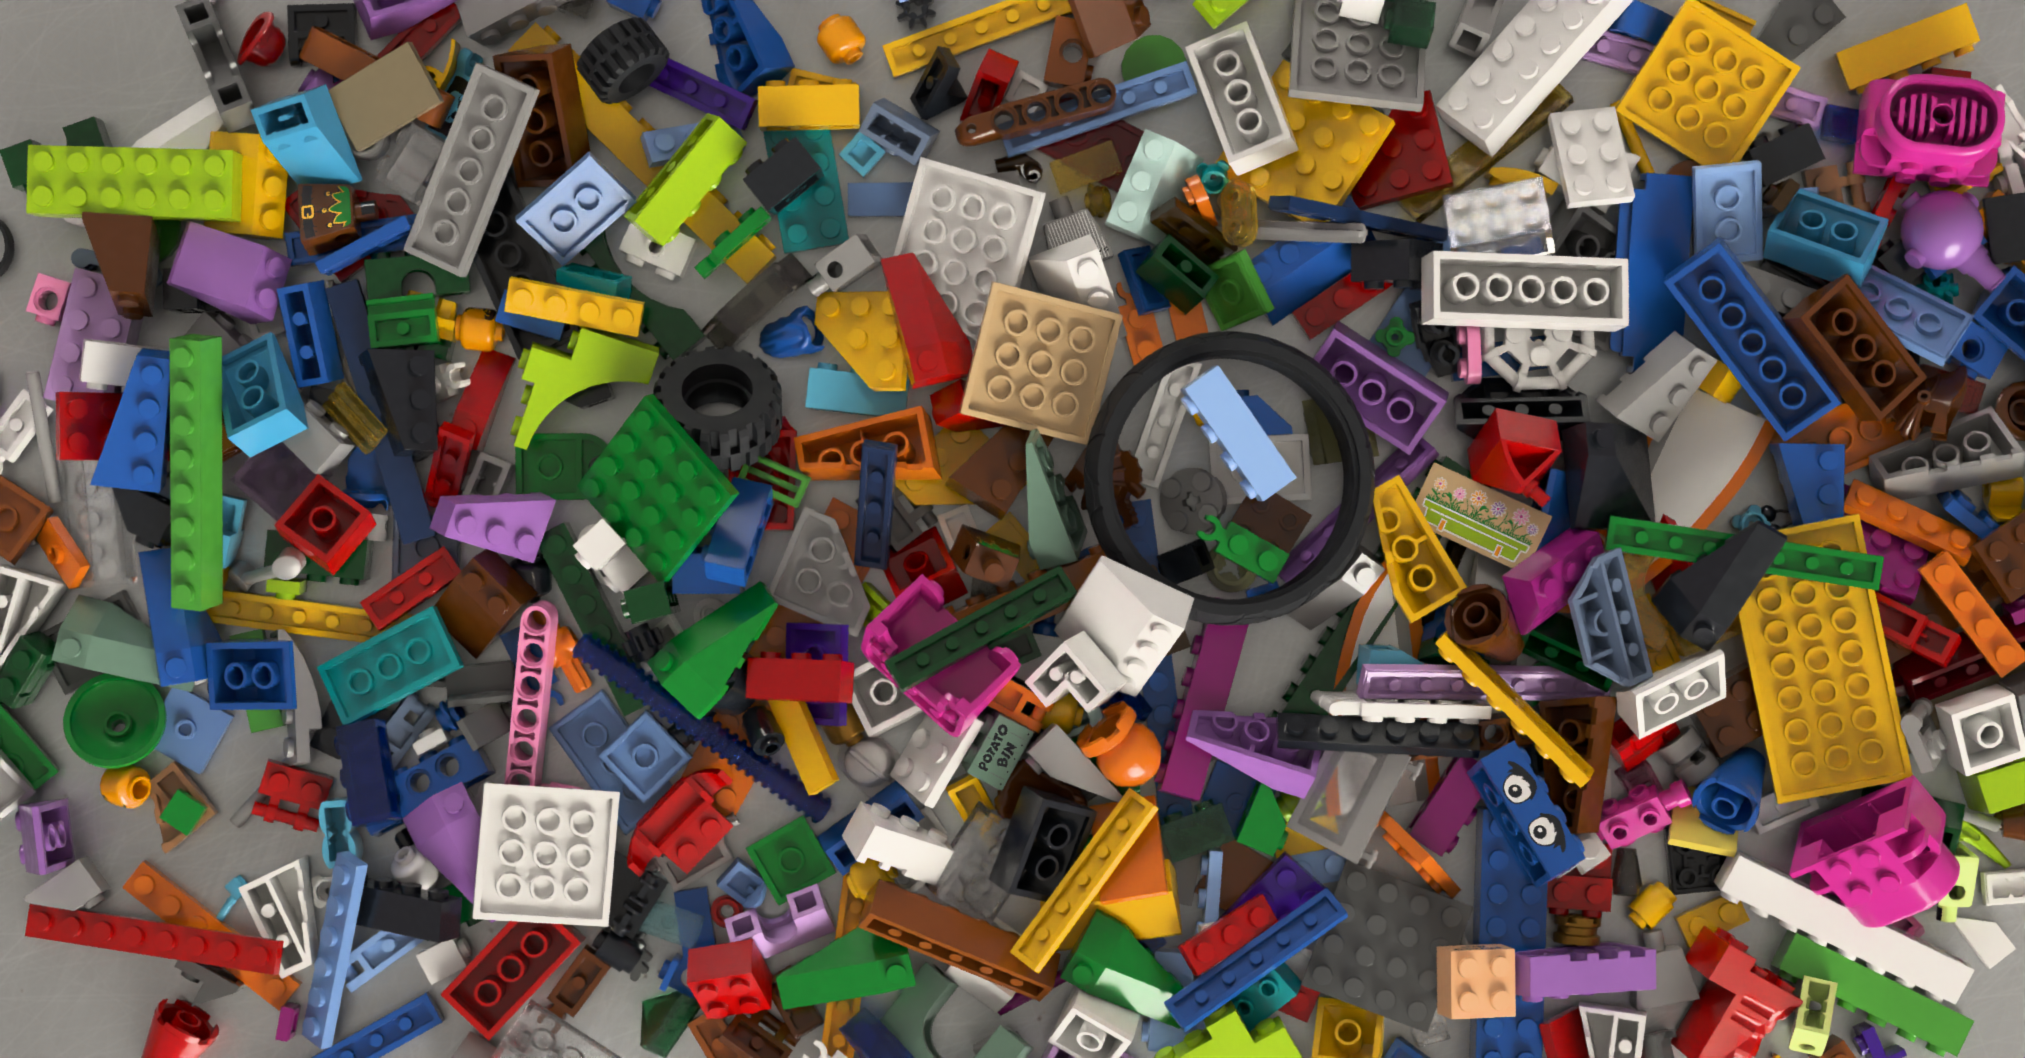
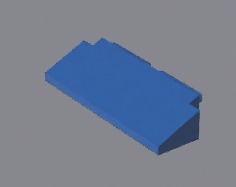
M1656 173L1640 174L1639 181H1645V189H1634L1635 198L1632 202L1619 203L1615 258L1628 259L1629 326L1615 332H1610L1609 346L1612 351L1619 352V356L1633 357L1632 366H1627L1626 369L1628 373H1633L1645 363L1643 358L1674 331L1684 336L1685 310L1664 284L1665 275L1689 259L1693 210L1692 176Z

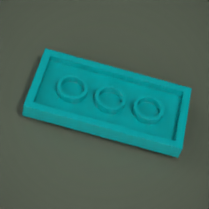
M831 130L763 131L768 158L773 155L771 149L784 138L790 141L796 137L820 166L824 174L823 178L777 214L784 254L838 246L848 240L849 235Z
M431 606L317 666V669L343 726L350 727L464 667V664L438 608Z

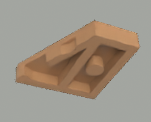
M176 761L172 762L150 780V796L155 803L156 823L160 825L163 839L161 846L166 854L190 836H186L159 818L178 789L184 790L208 806L191 834L215 816L218 811L183 767Z

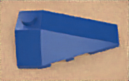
M701 0L703 11L710 16L713 33L708 36L710 45H716L719 63L715 65V70L719 82L751 97L758 94V86H765L766 81L782 80L795 67L783 39L753 0Z
M171 547L138 552L159 685L163 687L208 679L206 643L222 640L206 610L193 611L171 608Z

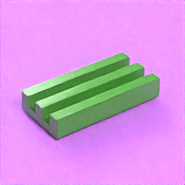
M758 456V463L802 481L800 487H797L751 465H743L738 478L749 480L746 476L747 473H750L794 492L796 496L793 499L772 490L774 499L797 509L799 508L807 486L812 479L811 477L768 458Z

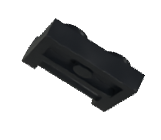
M354 3L287 5L288 51L291 66H302L303 63H308L301 59L299 54L302 50L301 40H306L312 26L325 29L358 46L357 8Z

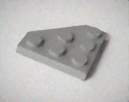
M804 506L769 587V591L779 605L824 624L849 625V634L858 637L871 606L837 521L832 517Z

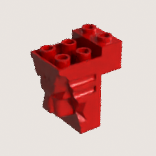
M1703 926L1685 957L1687 963L1708 978L1699 992L1700 999L1693 1002L1677 1029V1037L1671 1039V1044L1687 1058L1755 1057L1765 1034L1770 1033L1774 1029L1778 1019L1785 1020L1803 1003V1000L1793 994L1796 989L1795 987L1782 980L1780 976L1772 971L1755 965L1756 959L1746 952L1749 946L1720 927L1713 931Z

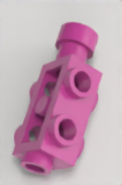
M1683 779L1677 780L1669 784L1670 788L1661 792L1658 791L1655 784L1649 787L1641 784L1632 788L1629 791L1628 797L1619 801L1615 798L1603 801L1597 836L1601 841L1606 840L1611 850L1620 846H1629L1637 838L1646 834L1662 831L1668 824L1672 823L1671 809L1677 806L1683 808L1692 804V796Z

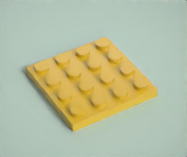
M1685 0L1615 109L1618 114L1700 166L1740 162L1801 67L1700 2Z
M1283 59L1271 78L1299 150L1239 176L1236 175L1229 165L1227 177L1233 185L1268 205L1270 196H1295L1342 206L1394 127L1395 122L1392 118L1370 106L1288 97L1290 63ZM1224 150L1216 163L1220 160L1228 163ZM1284 213L1297 221L1327 222Z

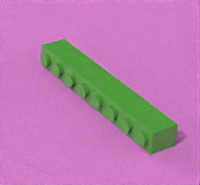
M188 334L169 338L171 608L204 611L223 604L222 336Z

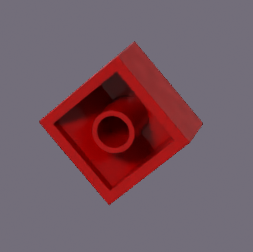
M936 526L924 531L897 553H894L890 548L889 566L887 570L883 571L896 598L921 574L929 581L934 580L942 587L944 591V605L968 594V590Z

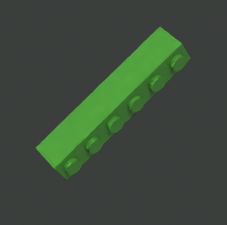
M1788 929L1771 962V965L1780 969L1777 974L1778 976L1796 984L1798 978L1803 980L1804 975L1838 983L1836 997L1839 1000L1837 1005L1853 1013L1856 1012L1857 1008L1868 1012L1867 1020L1885 1028L1888 1022L1898 1027L1895 1034L1913 1043L1916 1037L1927 1042L1926 1049L1944 1057L1946 1052L1956 1057L1958 1056L1974 1023V1020Z

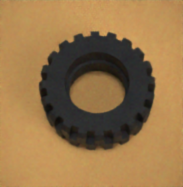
M709 346L699 352L695 349L687 352L684 358L679 356L670 363V367L667 366L663 369L659 379L655 382L653 395L720 471L730 469V472L740 470L744 464L750 466L756 463L758 456H766L780 437V430L782 429L781 385L775 372L770 367L768 368V364L759 357L754 359L753 354L745 350L737 352L734 347L724 346V349H715V346ZM714 402L730 403L742 408L739 411L724 416H709L694 411L702 405Z

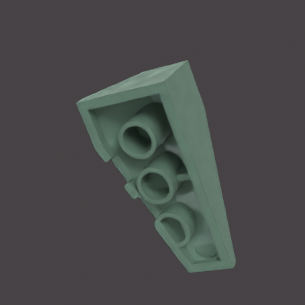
M1038 429L1031 430L1026 442L1029 533L1027 547L1030 557L1033 560L1036 559L1040 570L1078 561L1088 531L1073 495H1065V480L1062 474L1055 475L1053 472L1054 462L1050 451Z
M78 595L59 628L52 661L159 685L151 630L148 625L127 614L122 608L112 602ZM195 681L166 687L193 692Z

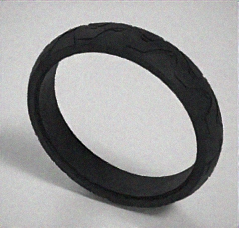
M1217 331L1183 338L1161 347L1133 366L1116 384L1103 403L1091 429L1084 463L1086 507L1098 543L1107 558L1193 597L1194 601L1188 619L1215 625H1246L1271 620L1298 609L1324 591L1340 575L1360 545L1368 526L1375 491V466L1369 435L1361 414L1340 382L1325 367L1297 348L1270 337L1239 331ZM1235 359L1249 361L1268 367L1291 379L1316 402L1324 413L1337 439L1342 458V503L1337 521L1325 546L1316 558L1292 580L1269 592L1249 598L1220 599L1208 597L1182 588L1165 578L1142 557L1133 545L1124 529L1115 502L1113 487L1115 451L1119 436L1131 411L1142 396L1164 376L1185 365L1205 360Z

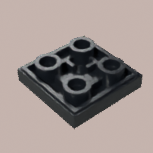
M1664 828L1669 890L1674 895L1720 891L1713 881L1727 856L1669 845V828Z

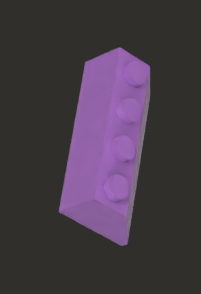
M1340 321L1336 322L1313 357L1314 360L1325 367L1340 382L1361 414L1365 427L1408 455L1412 453L1448 399V391L1397 358L1389 356L1385 350Z

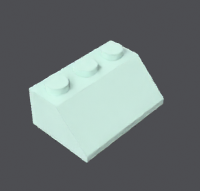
M1145 129L1104 225L1155 247L1167 235L1150 222L1151 212L1174 197H1177L1184 204L1186 203L1181 188L1186 186L1185 179L1197 174L1196 168L1199 164L1203 163L1204 158L1176 141Z

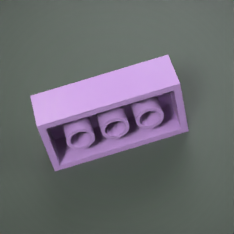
M79 268L74 270L43 398L56 401V392L123 393L121 392L122 386L108 385L107 390L86 388L87 382L79 380L84 339L137 345L143 319L130 320L122 315H118L103 274Z

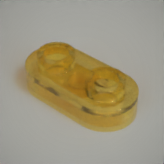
M1239 179L1228 182L1221 192L1222 234L1226 242L1237 247L1249 246L1256 239L1258 233L1255 188L1250 183ZM1238 191V197L1233 201L1234 193ZM1239 224V231L1235 234L1234 228Z

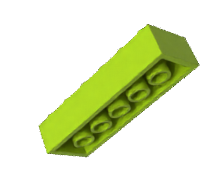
M28 145L26 213L37 217L82 218V212L152 216L153 220L241 222L243 155L234 150Z

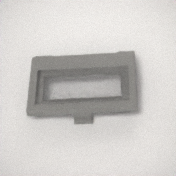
M1325 750L1318 764L1316 778L1305 799L1300 798L1287 827L1358 864L1360 858L1367 860L1364 867L1371 869L1378 858L1379 851L1373 848L1370 854L1364 850L1405 770L1412 772L1409 779L1415 781L1418 775L1420 776L1424 763L1418 760L1415 766L1409 763L1412 757L1405 754Z

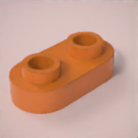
M1198 174L1185 179L1186 186L1181 188L1189 207L1194 205L1191 208L1212 226H1217L1218 222Z

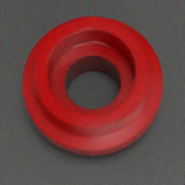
M728 894L716 898L710 910L712 920L723 928H726L724 919L729 918L721 912L724 905H730L733 908L734 913L732 916L744 912L743 905Z

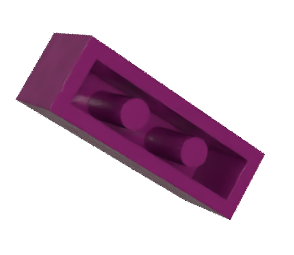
M1452 758L1439 781L1405 829L1412 838L1441 857L1445 852L1449 854L1455 848L1460 838L1457 836V833L1463 824L1468 826L1478 812L1475 806L1481 799V796L1467 774L1478 762L1474 758Z

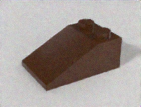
M485 549L473 557L461 570L434 606L438 608L448 632L475 659H478L538 593L497 552Z

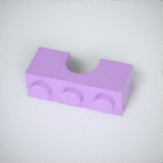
M818 884L786 895L789 909L785 914L777 918H763L758 914L756 908H752L724 919L729 941L736 942L753 939L763 959L833 933L836 929L829 906Z

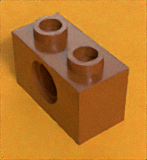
M1056 15L1043 83L1060 89L1091 80L1094 66L1087 65L1089 56L1075 19ZM1069 47H1075L1081 52L1082 58L1075 63L1068 62L1063 56L1064 50Z

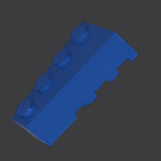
M142 348L136 355L90 485L160 493L166 485L170 443L169 351Z

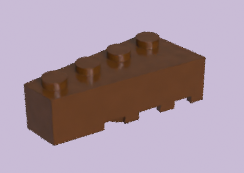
M1004 425L949 477L945 485L994 517L1002 520L1027 481L1026 442L1031 431ZM1041 434L1048 448L1054 437Z

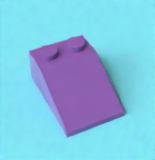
M457 0L353 1L370 40L403 32Z
M189 221L186 223L167 284L249 324L270 322L274 319L279 303L277 288L284 287L292 259L264 245Z
M68 798L18 805L19 811L16 812L15 823L17 830L21 831L23 844L20 845L19 856L21 863L25 864L26 872L45 875L68 867L75 862Z

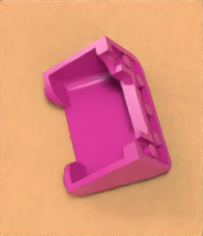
M923 574L866 626L861 644V650L865 657L896 687L898 686L885 666V660L958 621L943 607L944 591L942 587L934 580L929 581ZM995 646L992 650L985 647L903 693L949 735L959 737L1019 671L1021 663L1018 662L1015 653L1007 647Z

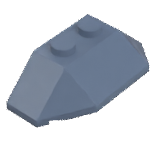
M1621 547L1614 548L1592 558L1569 597L1568 604L1584 666L1624 687H1631L1653 677L1622 549Z

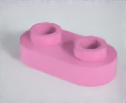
M1456 326L1457 345H1462V358H1459L1457 362L1458 377L1464 378L1466 385L1480 384L1482 379L1480 327Z

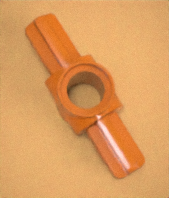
M535 610L533 613L535 622L545 625V615L541 611ZM558 622L553 668L561 667L573 690L576 693H580L592 685L590 677L578 658L582 655L583 649L572 629L566 625L561 627Z

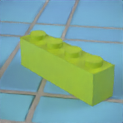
M707 113L637 198V202L624 214V217L652 242L661 246L671 242L678 235L679 227L684 220L698 211L701 206L700 201L706 193L714 190L722 180L721 175L728 166L735 164L743 154L742 149L746 146L747 142L719 116Z

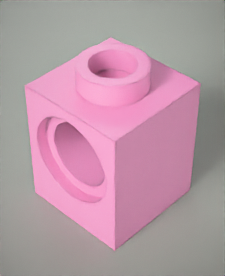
M38 273L26 311L37 314L35 321L55 327L56 321L62 322L71 283ZM51 293H55L58 303L54 309L49 310L46 306V299Z

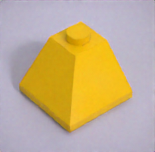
M1318 997L1311 1058H1382L1385 1017L1339 999Z

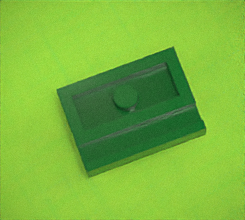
M426 293L366 300L371 349L440 343L435 294Z

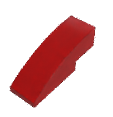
M1875 591L1884 637L1946 669L1962 641L1960 634L1929 620L1927 616Z

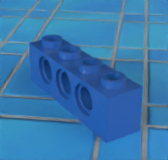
M460 735L447 743L449 747L439 753L434 750L421 756L418 759L420 763L408 769L405 766L389 774L390 780L379 785L376 782L361 789V796L353 799V802L370 835L380 837L404 824L403 818L429 797L462 782L465 789H468L495 774L496 772L483 747L473 751L464 735ZM451 759H456L459 763L458 772L453 776H449L446 772V765ZM426 774L430 781L429 787L426 791L419 792L417 781L422 775ZM393 791H397L400 795V802L395 808L391 809L387 802L388 796Z

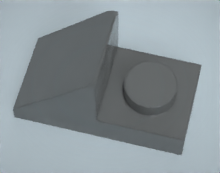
M177 960L174 966L182 971L181 975L187 980L199 983V981L204 982L192 1006L236 993L245 987L242 981L219 966Z

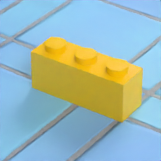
M808 79L800 80L799 85L786 86L785 81L781 80L766 81L765 86H758L759 128L761 131L860 129L859 84H852L851 79L832 80V85H819V80Z

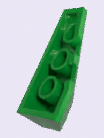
M1096 909L1065 959L1060 978L1090 995L1180 1029L1181 1027L1166 1009L1164 1002L1185 987L1171 972H1167L1156 961L1155 955L1148 948L1145 949L1126 924Z

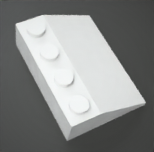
M1101 555L1056 624L1054 631L1064 641L1085 631L1128 681L1119 692L1136 697L1184 631L1194 598Z

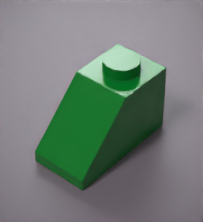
M1256 781L1233 837L1241 844L1274 857L1276 850H1282L1287 840L1286 823L1272 789Z

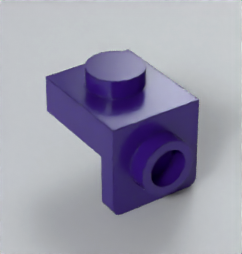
M1864 1021L1852 1026L1856 1037H1853V1042L1861 1056L1865 1055L1866 1058H1902L1907 1056L1905 1049L1897 1044L1883 1049L1874 1026Z

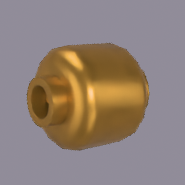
M847 703V726L820 725L829 741L834 745L846 744L847 747H851L864 738L862 732L865 729L851 703Z

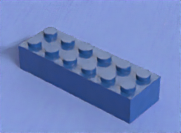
M1721 236L1665 275L1664 284L1784 442L1841 404V395L1782 321L1781 315Z

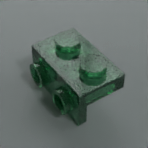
M1208 799L1194 805L1195 812L1183 816L1180 810L1162 817L1164 824L1160 825L1161 835L1172 863L1235 840L1221 802L1214 804L1213 799Z

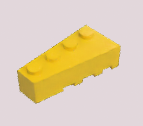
M1967 3L1839 51L1835 54V58L1848 92L1856 89L1859 95L1863 93L1867 84L1872 80L1887 77L1892 80H1899L1908 76V70L1921 65L1922 70L1941 64L1940 58L1953 53L1956 58L1975 51L1973 45L1977 44L1980 38Z

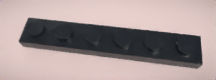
M1278 713L1276 718L1277 748L1478 758L1481 751L1478 724L1450 721L1438 724L1427 722V720L1402 723L1395 721L1393 718H1383L1382 722H1368L1362 720V717Z

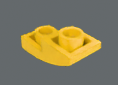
M1492 167L1483 176L1489 180L1488 185L1499 193L1506 194L1507 191L1513 193L1522 184L1525 186L1524 192L1539 200L1542 197L1547 199L1552 196L1559 185L1555 181L1537 173L1509 167Z

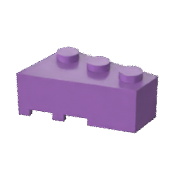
M541 492L515 495L504 493L483 496L481 494L440 496L429 528L444 537L534 563L556 500Z

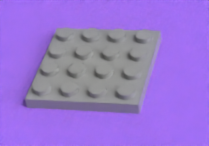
M1294 0L1288 97L1421 112L1424 105L1428 0H1385L1378 24L1339 16L1341 2L1335 0Z

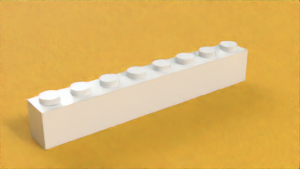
M1738 849L1734 858L1727 856L1713 881L1721 890L1720 895L1728 901L1738 904L1741 900L1750 905L1749 909L1764 918H1767L1770 914L1780 919L1778 923L1792 932H1797L1799 928L1809 933L1807 937L1821 946L1826 947L1827 943L1838 947L1837 952L1850 960L1855 961L1859 957L1867 961L1866 966L1881 975H1884L1886 971L1896 975L1895 980L1910 989H1913L1915 985L1925 989L1924 994L1939 1003H1942L1945 999L1956 1005L1975 971L1964 959L1911 935L1892 924L1878 928H1869L1861 925L1838 898L1828 893L1816 895L1810 889V884L1797 878L1793 879L1789 874Z

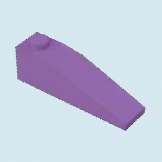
M1193 710L1185 739L1266 786L1305 799L1316 778L1321 750L1277 748V717H1265V713H1253L1252 716H1236L1233 712Z

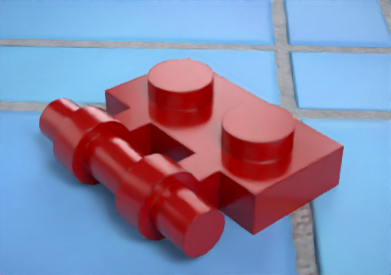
M268 758L258 793L270 796L269 803L267 805L255 801L251 814L264 817L263 821L273 823L275 820L292 825V829L301 832L303 829L317 832L319 819L309 817L308 812L310 808L319 810L321 803L327 800L334 777L297 766H289L287 763ZM280 800L300 804L298 812L295 813L278 808Z

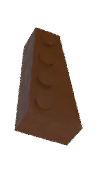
M1592 696L1539 702L1540 716L1594 769L1591 779L1580 788L1575 782L1572 784L1563 778L1559 772L1560 767L1551 758L1545 759L1543 757L1544 781L1549 789L1547 795L1553 805H1558L1564 812L1567 819L1565 824L1571 834L1599 833L1617 697Z

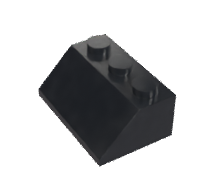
M1024 785L989 880L1009 894L1046 902L1083 852L1097 811L1052 792Z

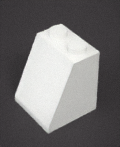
M1073 986L1047 1042L1075 1058H1119L1134 1038L1140 1014L1090 995Z

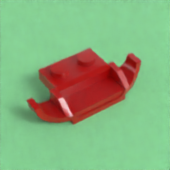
M719 768L704 769L686 777L682 776L636 823L628 849V867L641 877L647 864L655 855L659 858L662 854H665L682 871L688 874L733 827V824L712 805V802L715 800L713 795L723 786L730 785L733 780Z

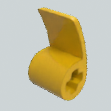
M451 38L450 53L444 73L434 67L425 66L431 78L436 82V87L444 91L457 69V58L460 52V44L453 38Z
M2022 477L1982 484L1984 504L1995 521L2007 522L2023 511L2021 508L2024 496V481Z

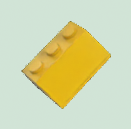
M211 131L209 149L234 150L243 155L241 222L204 221V226L239 237L262 240L283 239L288 172L263 143L260 134Z

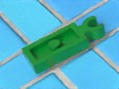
M762 206L757 210L753 207L747 210L738 219L741 225L732 233L726 230L713 242L716 247L694 268L706 279L772 220L770 215Z
M1205 515L1204 519L1213 525V530L1210 534L1197 530L1196 536L1204 541H1216L1217 544L1213 549L1214 552L1268 583L1274 584L1290 554L1232 521H1229L1226 528H1223L1217 517Z

